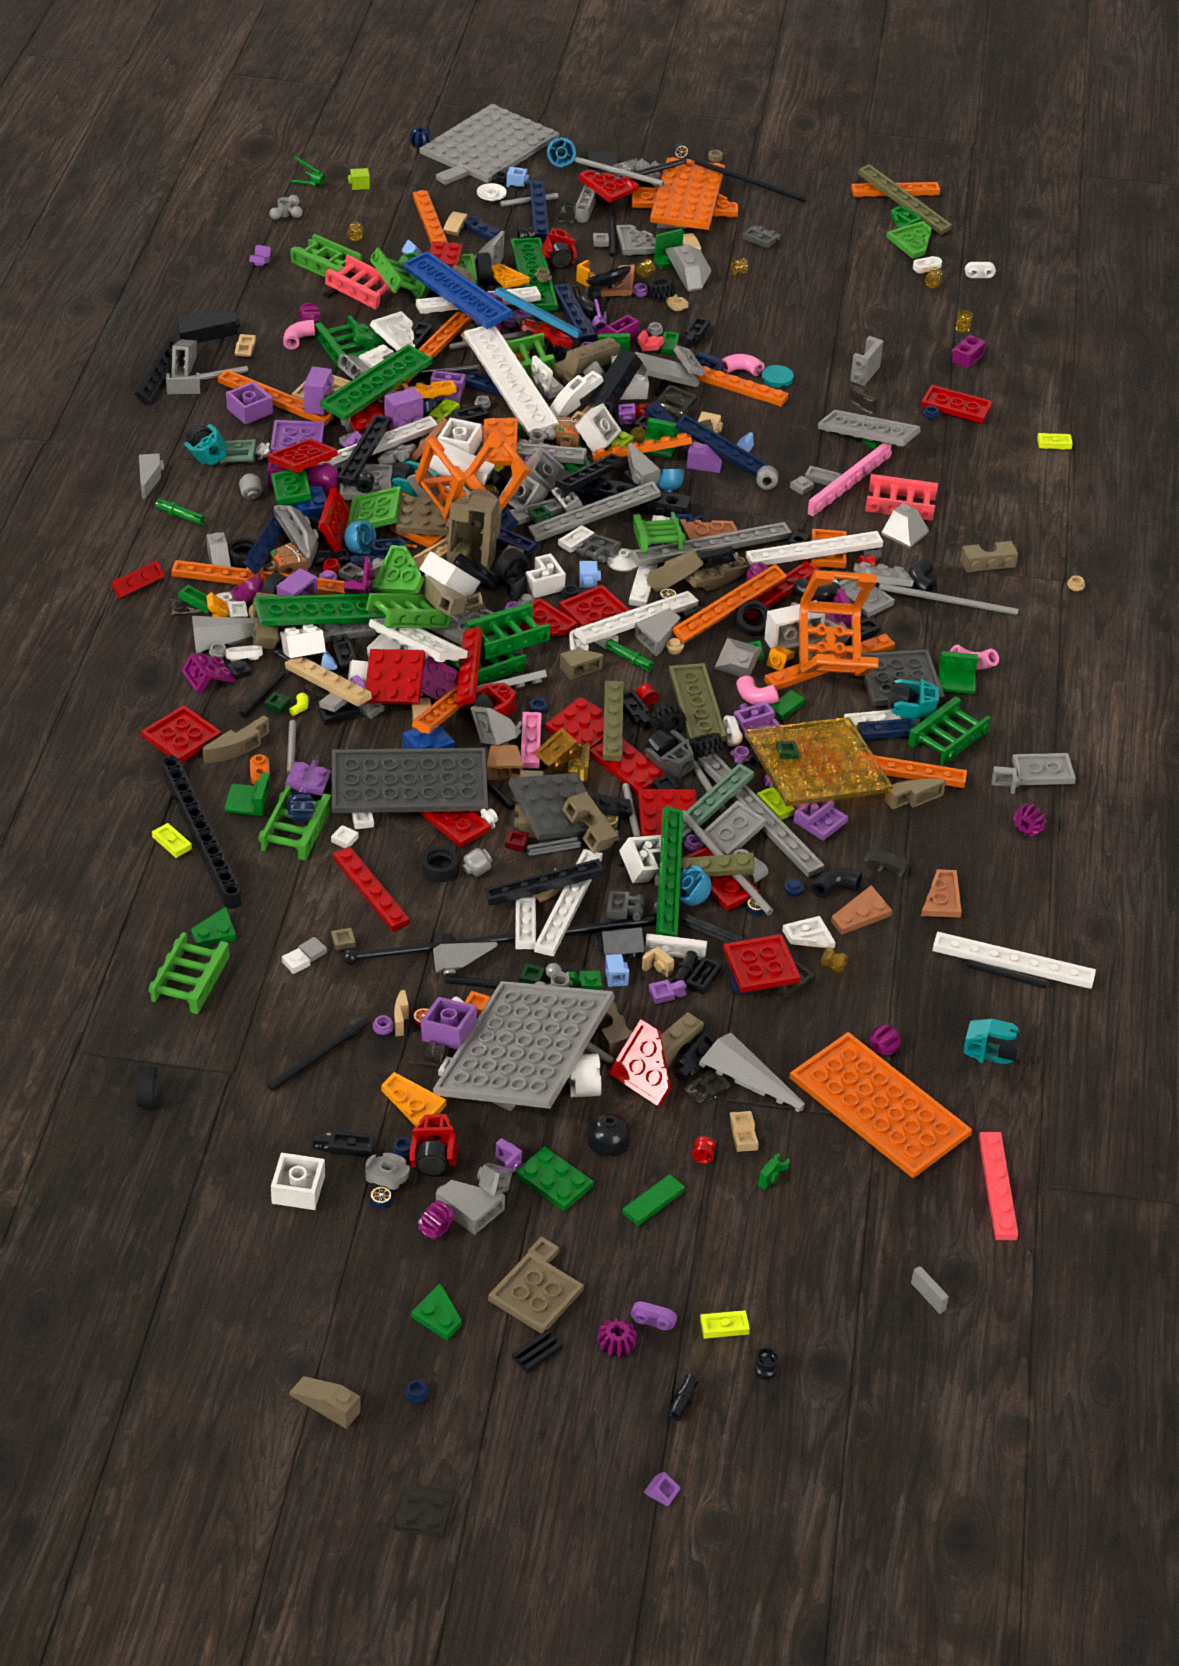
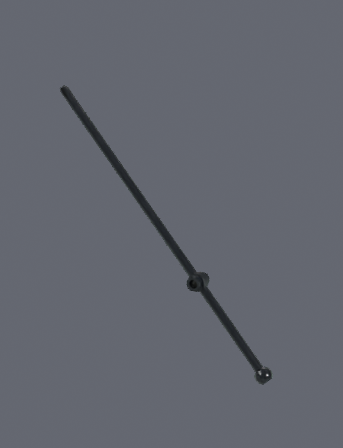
M646 917L641 918L640 921L630 919L568 927L565 935L654 925L657 923V918ZM542 930L536 931V939L539 938ZM446 933L441 937L442 941L436 943L361 952L347 949L344 952V961L352 965L357 960L428 952L433 951V948L440 944L516 941V933L456 940L453 934Z

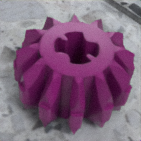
M1027 803L1016 810L1013 820L1016 822L1014 826L1019 828V832H1023L1025 836L1030 835L1033 837L1044 830L1047 820L1044 819L1045 814L1040 812L1041 808L1037 809L1035 804L1029 805Z
M439 1200L435 1201L421 1215L422 1217L418 1221V1229L426 1237L428 1236L435 1240L441 1237L451 1226L455 1212L448 1204Z
M615 1317L613 1322L606 1320L605 1324L600 1326L597 1341L601 1345L602 1352L608 1351L609 1357L614 1353L619 1358L621 1353L628 1356L630 1350H634L637 1333L634 1330L633 1324H626L625 1319L620 1322Z

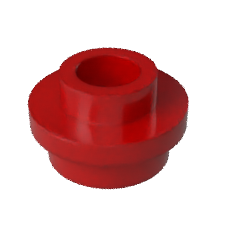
M327 559L323 564V571L331 570L337 573L340 570V564L336 559Z

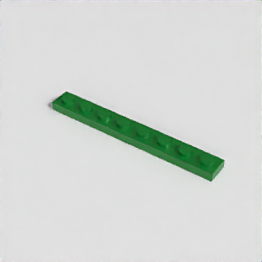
M665 806L662 811L656 935L677 937L684 811Z

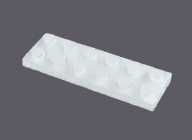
M385 618L370 619L369 627L375 629L377 633L386 634L387 638L396 639L400 644L410 646L412 650H424L425 656H431L437 662H445V660L459 661V659L467 658V650L421 628H386L384 626Z

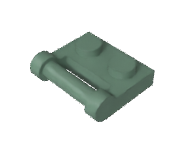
M256 439L225 441L227 444V455L220 460L221 465L230 462L255 463Z

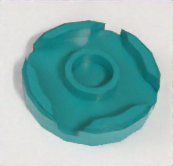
M771 365L763 369L761 379L770 387L782 388L784 385L787 387L792 384L794 374L785 366Z

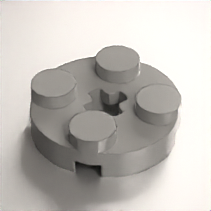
M383 1153L381 1157H376L375 1154L366 1161V1180L369 1183H375L395 1190L408 1179L410 1167L406 1165V1160L397 1154Z

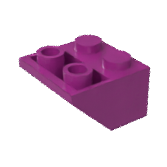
M626 315L595 332L596 337L598 338V334L630 333V341H632L639 335V321L630 315Z

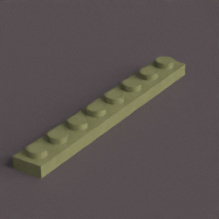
M868 164L859 169L858 174L899 205L921 216L922 221L940 235L951 230V223L872 165Z

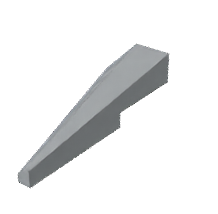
M192 616L196 654L210 649L211 645L216 642L230 646L253 639V630L256 622H260L259 618Z
M732 1033L718 1038L699 1062L701 1067L710 1066L716 1069V1074L722 1076L724 1073L735 1079V1083L762 1096L769 1094L777 1098L776 1102L781 1105L783 1102L792 1105L796 1112H800L804 1108L805 1103Z

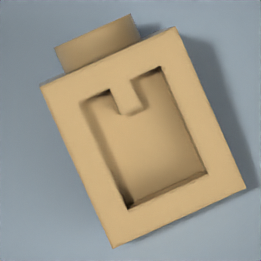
M658 946L644 954L642 969L645 972L654 966L658 972L663 973L666 977L674 973V959Z

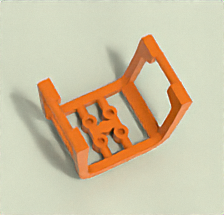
M498 429L492 430L482 449L465 472H462L459 466H454L444 453L445 448L436 437H431L427 440L415 475V481L425 490L442 513L446 522L450 517V503H454L457 498L466 495L463 489L465 483L471 491L477 489L486 490L476 477V473L494 448L499 449L503 446L514 460L511 464L513 479L499 498L502 510L529 474L530 469ZM433 455L440 458L452 475L425 479ZM449 485L451 490L444 488V486ZM429 488H437V490L440 492L438 495V500ZM439 501L446 503L444 508L439 503Z
M814 571L801 598L799 608V659L802 673H811L813 671L852 673L855 676L863 677L878 669V658L861 657L860 624L861 609L877 583L876 574ZM834 579L857 580L856 586L861 587L854 604L811 600L819 586L832 584ZM808 612L852 615V629H845L841 625L829 627L824 624H819L817 627L808 626ZM808 633L814 634L817 638L826 636L824 641H820L817 644L808 643ZM842 636H852V646H845L841 642L835 644V641ZM808 651H815L816 655L809 661ZM843 653H852V660L835 659V656H840Z

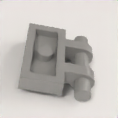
M402 444L389 448L378 458L379 464L393 465L397 459L400 462L407 461L416 451V445L405 446Z

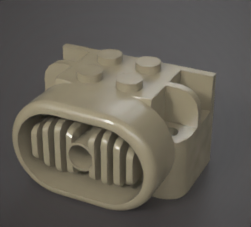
M482 489L472 490L464 497L457 498L454 503H450V517L446 523V528L449 529V532L446 535L445 544L448 545L447 561L455 565L453 562L461 552L470 560L474 558L490 570L495 559L496 542L500 535L502 514L500 501L494 494Z

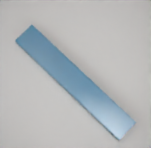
M501 287L495 289L494 294L575 338L581 337L582 330Z

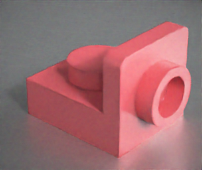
M643 330L637 337L642 351L659 350L665 342L663 336L649 337L647 330Z

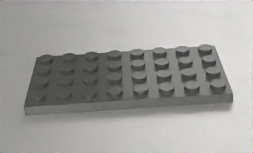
M485 748L332 750V813L488 810Z

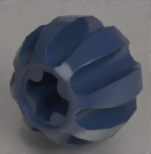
M416 127L410 133V142L416 148H420L431 141V134L424 127Z
M304 792L290 795L287 801V812L290 818L296 821H303L312 816L314 805L310 795Z

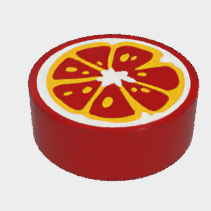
M419 1008L413 1013V1023L417 1027L421 1028V1020L428 1012V1008Z

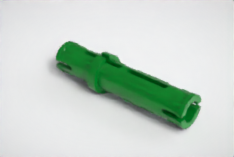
M161 498L157 499L160 503L156 502L155 508L200 526L204 524L201 520L205 522V515L178 506L175 502L170 503Z
M609 639L606 644L610 645H605L607 650L630 661L633 666H639L647 672L653 669L651 665H654V661L643 657L642 653L634 652L613 639Z

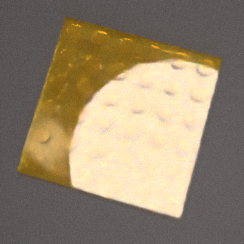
M850 717L747 729L745 732V737L786 806L892 792L893 786ZM777 741H795L799 751L798 759H779L776 750Z

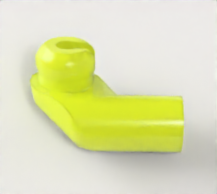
M300 693L296 696L297 704L289 708L292 716L308 709L309 697L307 694Z

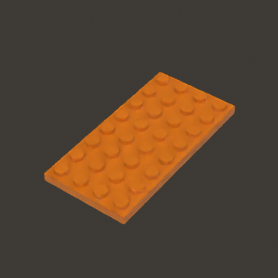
M675 157L667 158L666 163L679 159ZM686 159L687 164L665 169L661 180L665 181V185L658 188L650 222L709 230L723 174L695 165V161ZM711 163V164H713V165H716V166L725 168V165H723V164H720V163Z
M849 1032L790 1072L789 1078L912 1178H915L971 1136L972 1129Z

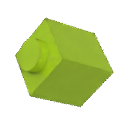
M368 168L350 169L348 184H351L352 190L370 189Z

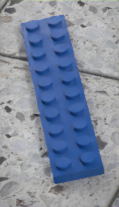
M429 251L402 264L406 272L486 329L492 328L494 325L513 316L510 308Z

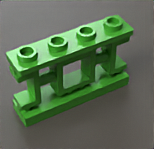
M313 234L312 239L308 240L307 248L303 249L295 246L291 248V263L326 277V271L329 268L339 272L345 267L347 255L362 261V254Z

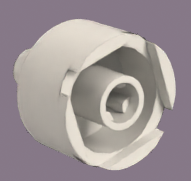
M599 1054L581 1055L568 1078L570 1097L601 1095Z

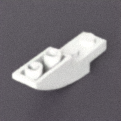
M591 371L583 378L578 375L571 380L550 406L556 419L558 415L567 416L581 406L579 400L603 383V377Z

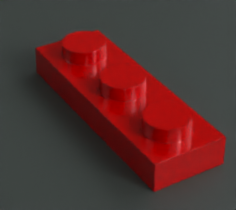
M156 560L112 581L111 585L118 598H121L165 577V574Z

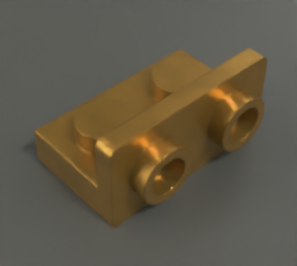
M561 728L534 753L553 774L561 770L570 758H574L580 748L577 741Z

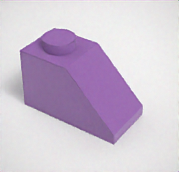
M692 442L688 450L687 468L720 473L722 460L706 444Z

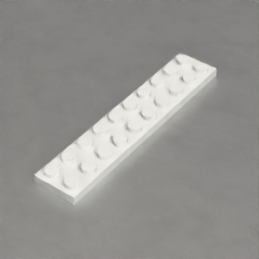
M494 325V327L486 329L481 326L464 332V338L515 417L518 418L528 437L532 429L538 428L545 431L548 427L556 428L559 425L558 420L497 327Z

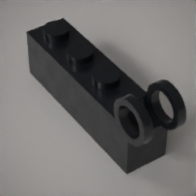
M621 349L603 377L604 382L596 388L587 403L592 407L603 403L610 414L616 413L614 418L616 422L619 419V412L614 408L643 364L641 359L635 353Z

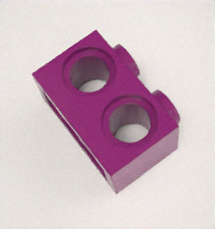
M969 335L953 348L951 353L953 355L952 362L967 369L970 368L984 355L986 341Z

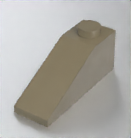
M303 1376L289 1392V1395L345 1429L360 1414V1396L340 1384Z

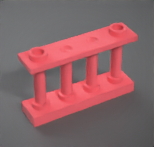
M350 255L346 256L345 267L339 272L330 268L326 271V285L375 310L379 308L380 296L386 291L397 294V292L395 293L391 290L377 269ZM349 271L356 274L351 279L344 276ZM361 278L368 280L364 285L357 283ZM374 284L381 287L376 292L369 289Z
M871 474L869 491L873 492V496H867L865 511L891 515L893 510L904 503L917 509L922 519L933 521L935 505H930V500H936L938 483ZM880 493L890 494V499L880 498ZM897 495L907 497V500H896ZM920 498L924 499L923 503L913 502V499Z

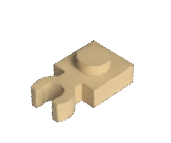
M674 294L673 297H666V303L674 311H682L688 308V301L683 297H678L677 294Z

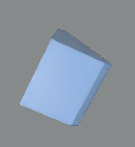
M409 240L402 248L404 254L417 252L420 255L423 253Z
M749 432L736 445L750 452L754 446L753 433Z
M327 651L323 652L321 666L328 670H335L337 662Z

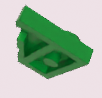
M440 1284L411 1312L413 1319L445 1340H448L462 1326V1320Z

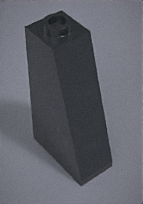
M235 312L178 315L180 340H194L197 343L236 335L237 328H240L239 318H236Z

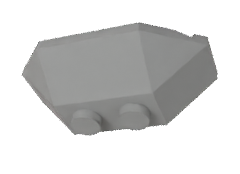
M689 245L666 248L665 251L687 292L702 290L711 273V268L701 250Z
M290 505L274 506L276 519L290 541L294 542L308 559V568L311 567L318 548L319 535L316 529L311 528L309 518L304 516L300 510Z

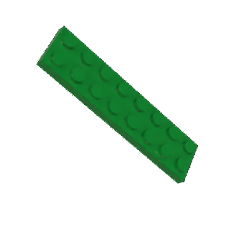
M541 237L511 239L510 244L516 269L518 272L530 277L529 283L523 284L521 288L536 286L541 294V300L529 303L544 311L558 310L552 280L540 282L534 276V273L540 268L549 270L547 260L542 252Z
M407 344L321 400L320 407L346 421L431 365L433 358Z
M370 593L254 597L253 602L261 626L369 623L370 619H383L386 617L382 611L366 610Z

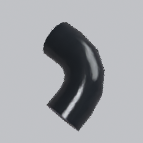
M594 285L586 288L578 299L583 312L592 319L597 316L594 300H599L601 297L600 290Z
M922 558L909 569L908 574L914 580L913 589L927 592L934 590L935 582L926 577L933 570L932 564L928 559Z
M805 578L798 579L793 585V592L802 598L809 581ZM832 582V584L819 586L811 601H834L837 589H841L840 585L837 582Z
M832 868L824 871L815 879L811 885V891L819 898H826L834 888L838 887L857 891L861 885L863 873L848 868Z

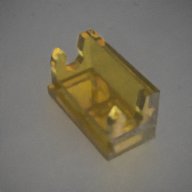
M578 743L580 751L574 758L568 760L567 774L577 773L582 782H587L590 743Z

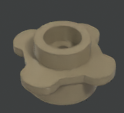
M540 268L534 273V276L540 282L552 279V276L549 275V270L546 268Z

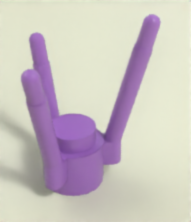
M595 299L597 316L594 317L593 323L589 319L588 321L593 329L599 331L608 326L607 312L604 311L603 317L601 316L598 300Z

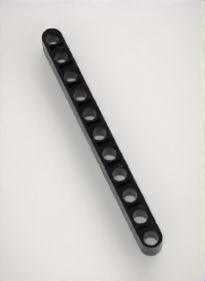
M172 755L167 756L162 760L163 776L224 906L229 909L238 908L241 905V888L179 758Z

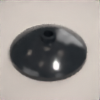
M624 266L586 279V282L592 286L608 287V289L617 287L616 283L625 279L631 270V266Z

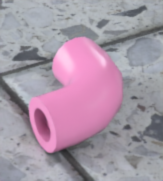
M314 320L301 321L289 326L283 336L284 346L287 349L293 350L299 346L300 338L315 336Z
M733 354L721 359L724 364L722 371L726 374L735 370H746L753 376H758L765 367L762 361L747 354Z
M955 645L950 650V652L978 654L976 670L994 667L999 662L998 653L994 649L974 652L960 645Z
M742 676L736 682L742 699L751 705L767 702L770 705L780 701L774 684L758 688L755 685L754 678L751 676Z

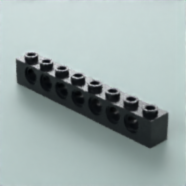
M561 469L555 480V488L557 480L573 472ZM598 478L573 490V492L580 500L594 503L638 487V485ZM660 490L661 497L626 510L664 516L671 519V512L675 514L690 513L692 497Z

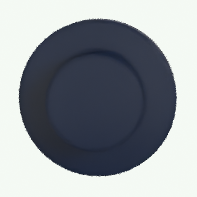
M927 406L923 411V416L928 420L937 419L939 417L938 408Z
M789 879L785 882L784 889L787 895L797 897L803 892L804 884L800 880Z
M405 1137L398 1138L392 1146L393 1154L403 1158L409 1157L411 1140Z
M413 1380L405 1388V1397L412 1403H421L428 1397V1387L420 1380Z

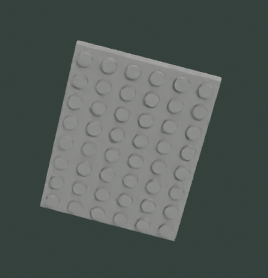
M491 104L433 139L430 143L420 147V154L452 168L459 165L468 171V175L489 183L493 180L496 172H506L510 167H514L549 145L553 139L559 137V132L514 114L507 109L500 108L495 104Z
M501 981L434 1086V1094L444 1097L551 1109L615 998L613 991Z

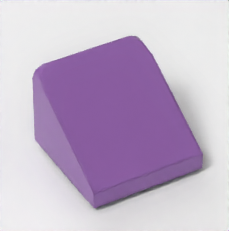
M662 1472L653 1478L644 1493L658 1502L669 1506L681 1487L665 1472Z

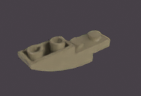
M736 557L737 561L715 565L713 568L696 570L684 579L694 588L702 587L704 590L710 591L736 580L746 573L751 566L743 557Z
M263 715L239 730V732L235 733L229 730L203 747L204 763H216L233 759L261 746V738L270 733L269 718Z

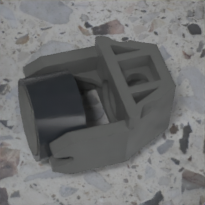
M664 729L655 732L649 738L644 750L646 753L644 756L666 774L669 773L672 776L681 778L695 768L694 754L688 738L685 739L675 730H671L668 733Z

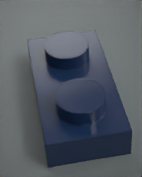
M658 401L650 404L644 410L650 418L677 423Z

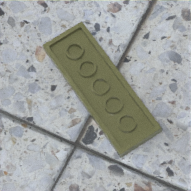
M705 663L669 666V674L678 705L687 718L685 730L689 741L694 739V737L714 732L720 733L722 741H726L727 734Z

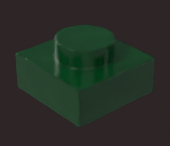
M543 504L527 509L528 516L535 523L551 518V512Z
M273 692L265 701V708L281 714L290 704V697Z
M777 741L776 750L779 759H798L799 751L795 741Z
M525 963L519 977V983L534 984L542 981L545 968Z

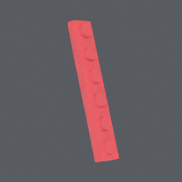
M980 1132L979 1143L995 1240H1017L1018 1229L1001 1132Z

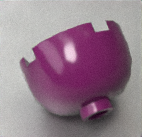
M324 462L322 465L306 468L309 488L321 486L324 494H328L330 488L337 487L339 471L334 466Z
M260 573L229 592L235 601H245L246 605L253 604L256 593H261L264 580Z

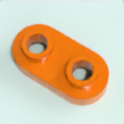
M258 754L250 759L251 782L254 785L256 780H260L261 773H269L270 780L269 759L265 755Z

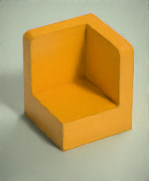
M588 260L577 265L576 281L586 287L590 286L586 279L595 276L589 270L590 261Z

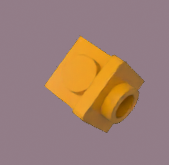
M212 592L206 596L207 606L212 612L213 617H227L229 615L227 602Z
M782 646L771 648L766 665L776 670H782L785 667L786 661L793 659L795 651Z

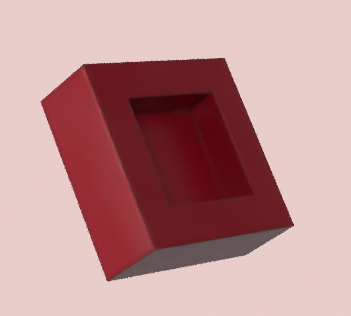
M510 829L505 841V848L524 852L529 839V833Z

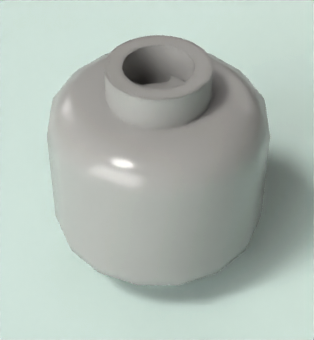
M769 465L761 467L756 476L758 486L764 490L773 489L778 483L777 470Z
M246 474L240 479L239 487L244 498L255 500L262 494L263 488L258 476Z
M475 848L463 857L464 865L462 867L468 875L472 874L475 877H479L491 868L492 858L485 849Z

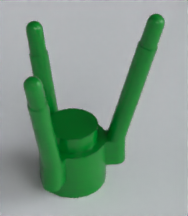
M294 156V159L314 172L305 171V174L310 176L311 181L291 180V183L307 184L315 187L317 184L322 186L325 182V174L320 173V170Z

